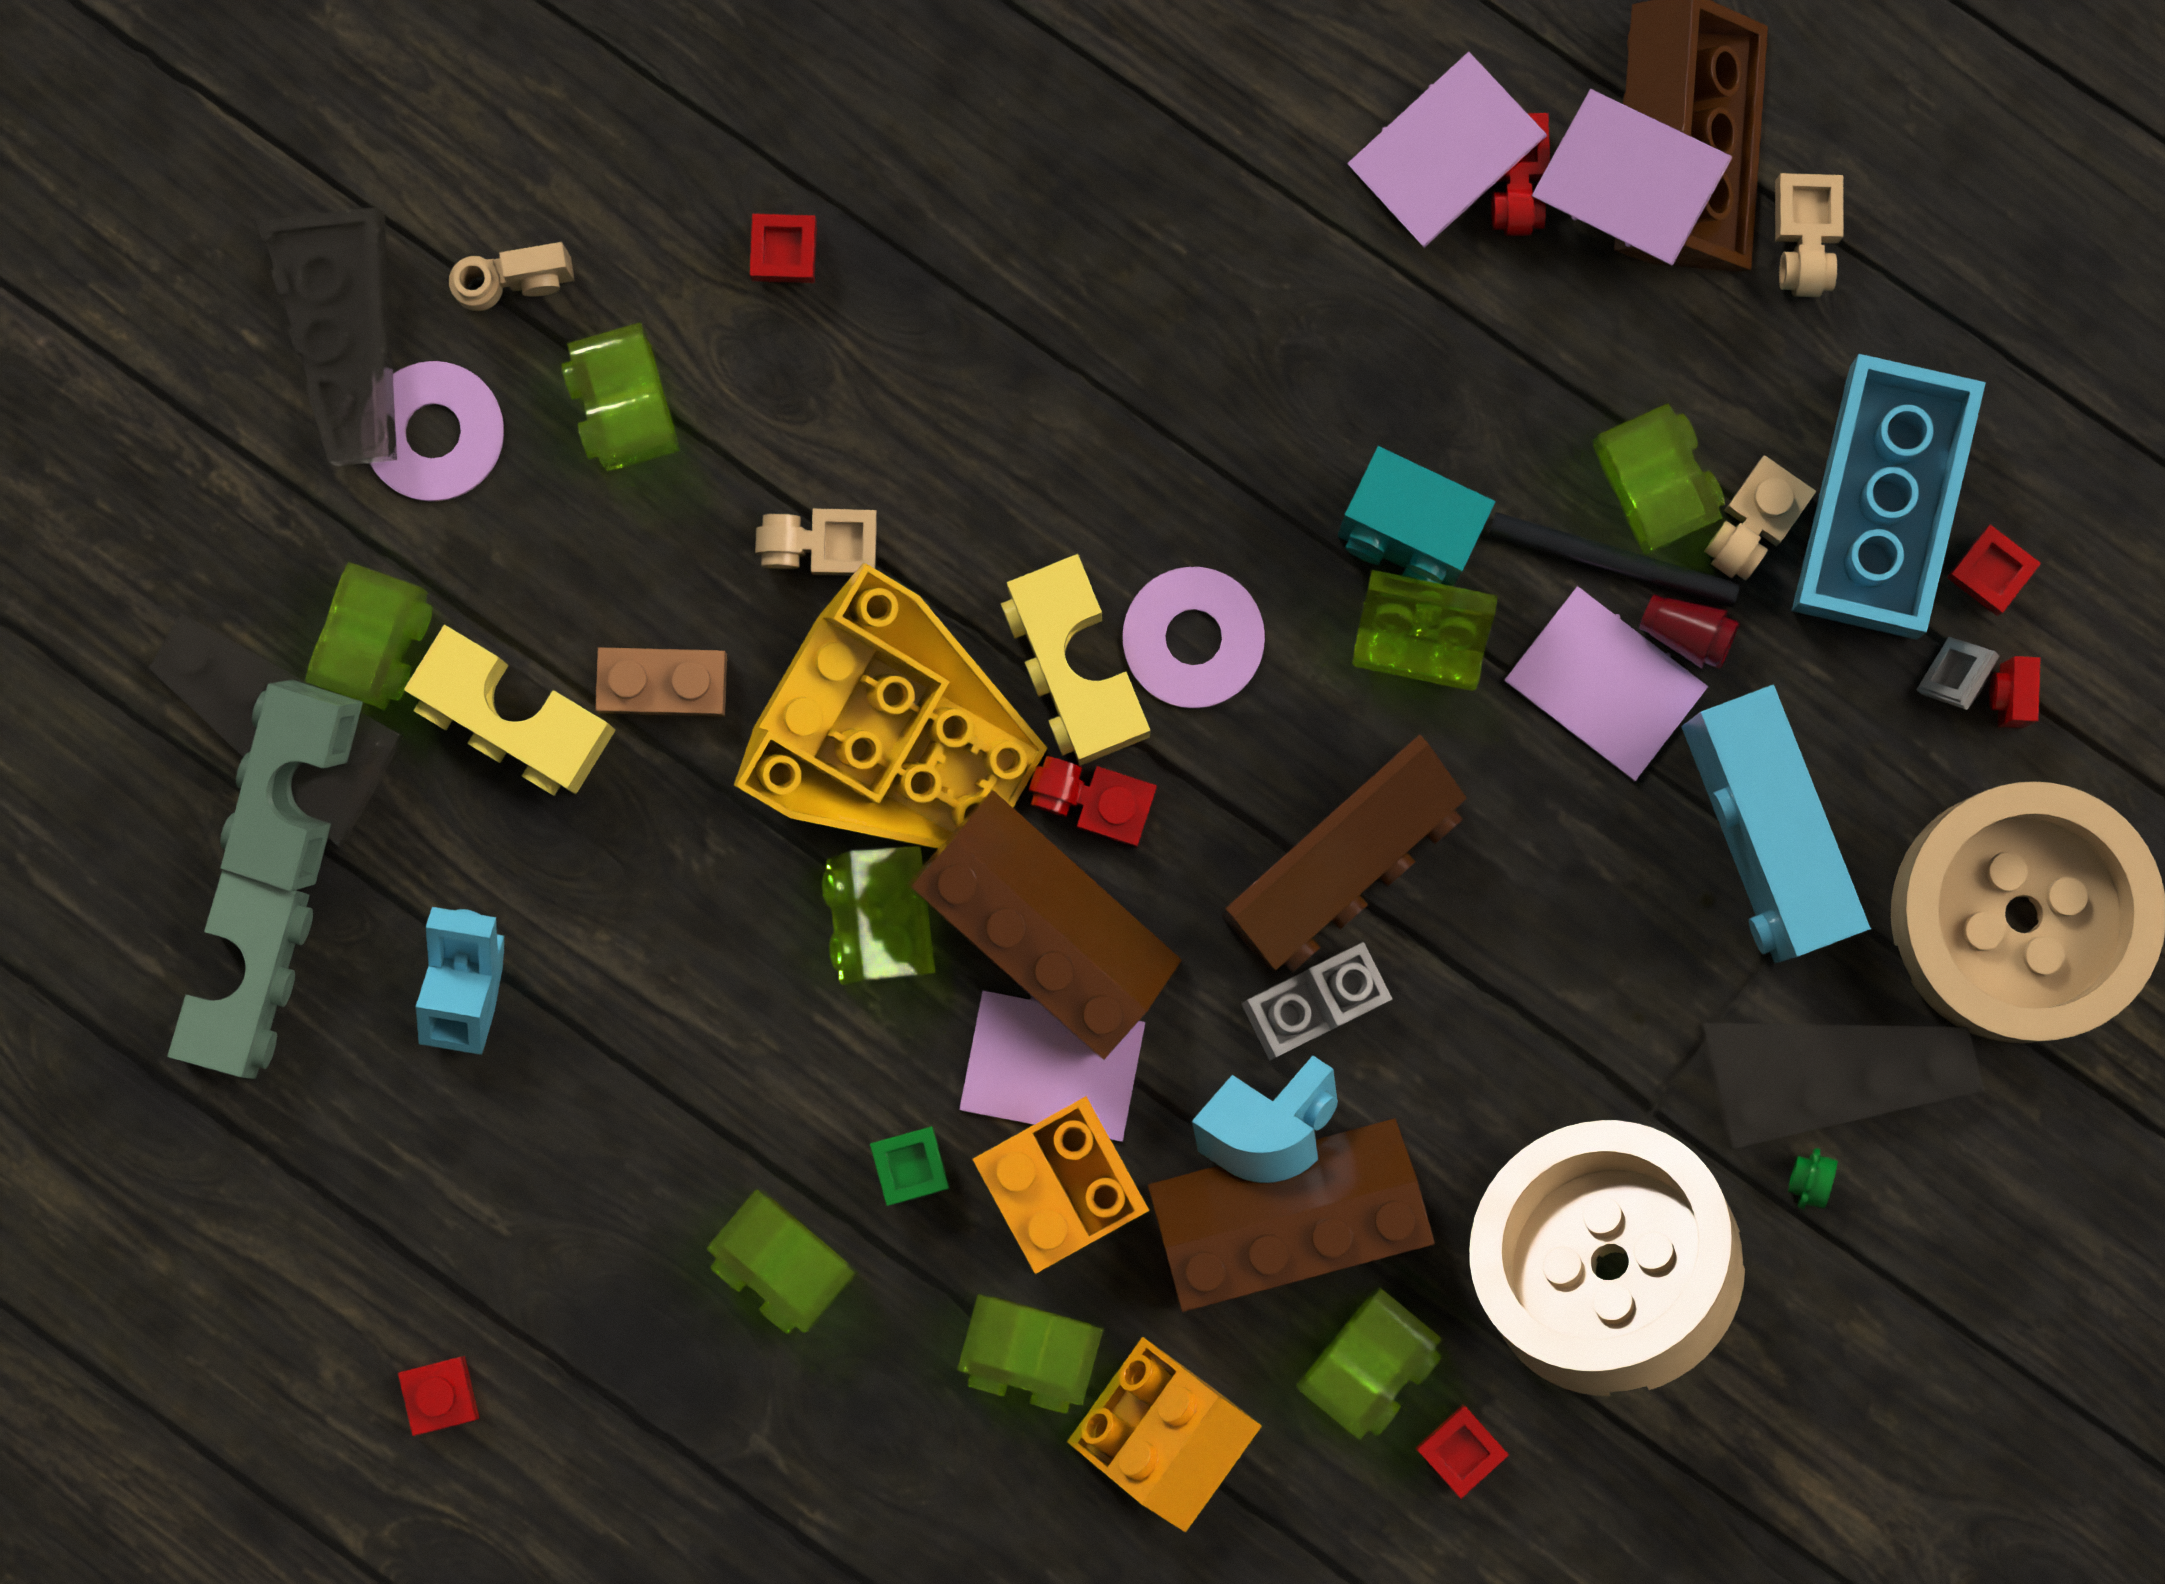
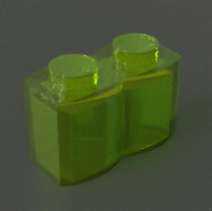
M641 322L567 343L571 361L562 363L561 367L572 400L582 398L588 420L578 423V429L588 459L599 457L600 463L609 472L680 451L648 334Z
M1668 403L1599 434L1592 441L1601 467L1612 489L1619 498L1629 527L1645 556L1704 530L1722 519L1719 507L1725 504L1721 487L1713 473L1709 470L1702 473L1694 459L1692 450L1698 447V442L1688 418L1683 413L1675 415Z
M348 562L337 586L327 622L314 649L305 682L327 691L362 701L364 704L384 711L390 699L399 701L405 691L404 688L408 683L411 673V665L404 663L406 651L412 639L416 641L422 640L431 620L433 607L425 603L428 592L414 584Z
M756 1189L706 1248L717 1258L710 1268L738 1292L746 1284L766 1300L759 1310L773 1324L787 1334L795 1326L804 1333L809 1332L859 1273L762 1189Z
M1377 1286L1296 1386L1299 1391L1359 1440L1368 1430L1377 1436L1387 1427L1401 1407L1394 1400L1400 1389L1409 1379L1416 1385H1419L1439 1362L1442 1355L1435 1350V1347L1442 1338L1387 1292Z
M980 1293L977 1296L957 1370L970 1374L968 1386L1002 1396H1005L1008 1385L1033 1392L1030 1400L1031 1404L1056 1412L1067 1413L1070 1403L1084 1404L1104 1327Z

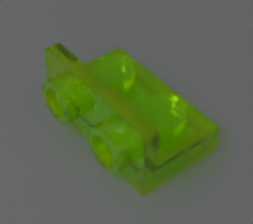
M1372 570L1360 616L1352 664L1359 668L1473 691L1479 683L1483 654L1494 620L1498 596Z
M921 846L849 851L828 858L826 862L827 869L822 879V891L826 904L832 909L834 933L830 939L829 952L833 967L839 971L841 985L935 973L928 906L923 899L906 885L923 866Z

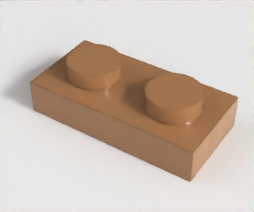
M598 647L595 711L601 714L725 717L727 653L718 650Z

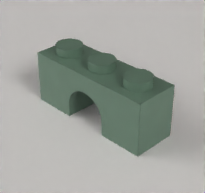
M295 680L269 683L267 685V689L259 695L252 713V724L256 727L251 751L245 754L237 771L236 785L241 790L236 810L226 820L221 833L220 844L221 848L225 849L220 869L288 891H295L316 884L331 823L312 818L300 810L292 795V778L302 762L320 768L347 763L363 704L362 701Z
M222 870L204 932L226 938L238 946L245 959V976L240 987L232 995L221 1000L213 1001L202 997L185 995L167 1057L238 1077L256 1079L259 1068L266 1069L268 1067L277 1042V1033L270 1030L277 1006L284 1007L287 1004L294 985L295 971L288 969L295 944H304L312 924L313 909L306 907L309 894L297 890L288 891Z

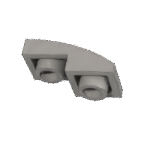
M1362 942L1309 968L1299 975L1247 999L1241 1004L1270 1061L1392 1000V997L1365 943Z

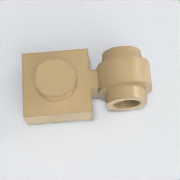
M1780 173L1775 180V242H1797L1793 252H1783L1781 255L1779 266L1781 290H1791L1793 296L1820 297L1823 291H1833L1836 284V254L1825 253V245H1821V243H1839L1843 238V175Z
M562 242L500 252V258L487 260L480 256H469L458 261L449 275V287L452 294L463 307L472 311H483L494 306L499 301L504 287L510 286L512 291L522 290L524 296L533 297L555 293L560 290L559 283L575 281L571 256ZM474 278H485L480 288L468 290V285Z
M1764 455L1724 510L1741 523L1735 527L1728 521H1725L1704 550L1705 553L1714 558L1711 565L1731 579L1737 574L1746 581L1768 551L1767 548L1758 543L1761 539L1760 536L1773 545L1778 546L1812 499L1816 490Z
M813 508L812 531L800 527V516L767 514L763 515L762 526L756 528L755 554L762 556L761 566L764 568L796 569L799 568L800 557L805 556L806 553H811L812 575L853 576L863 563L876 569V510Z

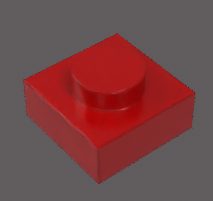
M752 214L751 280L761 282L815 283L816 217L813 215Z
M1990 524L1984 528L1946 578L1994 615L1999 616L2009 606L2041 563Z
M2014 656L2000 664V672L1992 674L1989 688V704L1991 710H1998V727L2025 728L2038 722L2041 657Z
M465 1356L398 1373L412 1436L479 1419Z
M1464 1405L1459 1407L1416 1447V1450L1461 1499L1509 1456Z

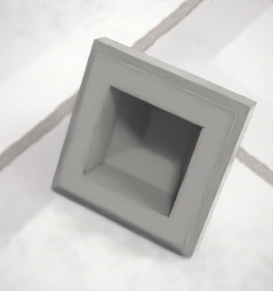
M1948 637L1918 686L1917 691L1927 697L1967 710L1981 693L1999 655L1995 651Z

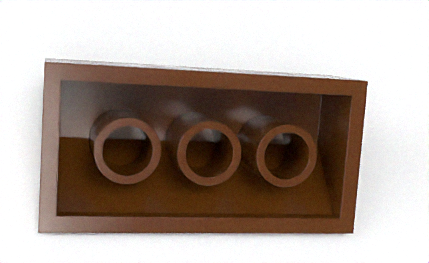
M1651 0L1632 4L1630 32L1627 39L1629 52L1626 92L1623 97V104L1733 157L1672 266L1739 272L1750 271L1752 268L1768 26L1711 0ZM1615 238L1614 251L1653 265L1671 266L1633 246L1626 247L1625 242Z
M1419 734L1226 907L1222 918L1272 973L1283 964L1293 973L1321 948L1313 939L1317 933L1331 921L1341 930L1368 905L1360 896L1377 879H1380L1386 887H1389L1416 862L1407 852L1425 836L1435 845L1463 820L1455 809L1467 798L1429 743Z
M993 789L990 790L906 884L1103 1060L1106 1059L1149 1010L1182 961Z
M1396 1118L1316 1139L1318 1160L1306 1171L1287 1180L1270 1183L1248 1181L1229 1173L1218 1165L1148 1184L1182 1312L1434 1245L1419 1184Z

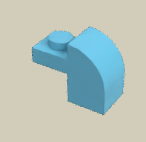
M432 907L426 924L429 966L416 1004L419 1044L482 1055L497 1001L503 967L504 936L497 935L496 917L480 915L466 909L454 911Z
M1312 1056L1274 1101H1271L1232 1075L1192 1121L1198 1152L1229 1173L1253 1182L1270 1183L1283 1181L1306 1171L1318 1160L1314 1130L1317 1131L1323 1128L1331 1119L1337 1107L1338 1099L1333 1068Z

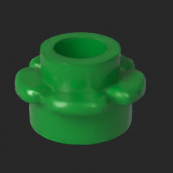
M1814 1148L1810 1158L1797 1156L1792 1170L1787 1193L1799 1196L1798 1208L1804 1210L1806 1205L1824 1210L1829 1199L1838 1160L1820 1155V1148Z

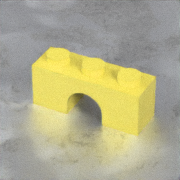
M1073 555L1007 582L1011 599L1000 604L1014 639L1025 634L1027 636L1035 658L1024 663L1038 697L1048 693L1052 697L1059 716L1048 721L1062 756L1074 751L1079 766L1150 738V728L1127 672L1105 680L1091 681L1078 676L1066 661L1065 652L1071 638L1082 629L1102 622V611L1079 555Z
M444 624L404 688L406 692L420 700L413 711L444 730L448 729L452 721L457 722L473 732L467 744L498 763H501L506 753L528 765L522 777L551 795L555 796L560 786L577 794L616 730L601 718L554 690L541 710L533 717L519 722L502 719L495 708L494 692L509 665L498 656Z

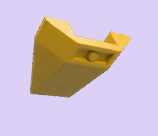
M863 563L818 616L756 722L734 786L791 819L939 849L991 789L1010 806L1014 807L1036 766L1046 752L1047 747L923 599L870 565Z

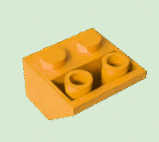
M1087 1096L972 1159L1035 1274L1149 1211Z
M1142 1337L1067 1442L1140 1504L1186 1532L1262 1425L1168 1354Z

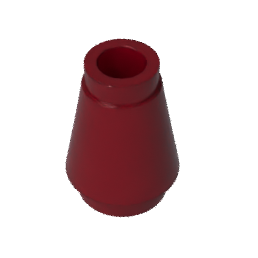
M1654 594L1644 612L1639 629L1649 633L1650 636L1701 669L1706 664L1720 669L1733 644L1740 622L1726 617L1727 610L1671 598L1665 599Z

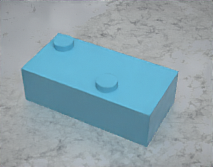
M1857 355L1849 368L1792 611L1915 640L1927 632L1986 382L1867 355Z
M1774 684L1701 711L1681 726L1756 916L1749 918V926L1762 954L1770 952L1774 963H1778L1871 929Z

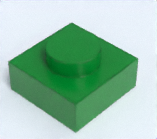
M933 1126L870 1143L887 1206L950 1189Z

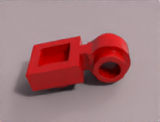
M1527 113L1547 136L1497 181L1507 182L1504 192H1492V229L1504 230L1505 236H1530L1533 229H1544L1546 203L1532 196L1534 191L1532 183H1529V181H1540L1550 163L1548 113Z
M1046 756L1043 767L1036 766L1028 790L1034 794L1031 806L1067 817L1070 806H1082L1083 809L1077 824L1078 829L1137 848L1157 785L1096 766L1089 787L1084 785L1085 782L1079 779L1082 767L1073 763Z

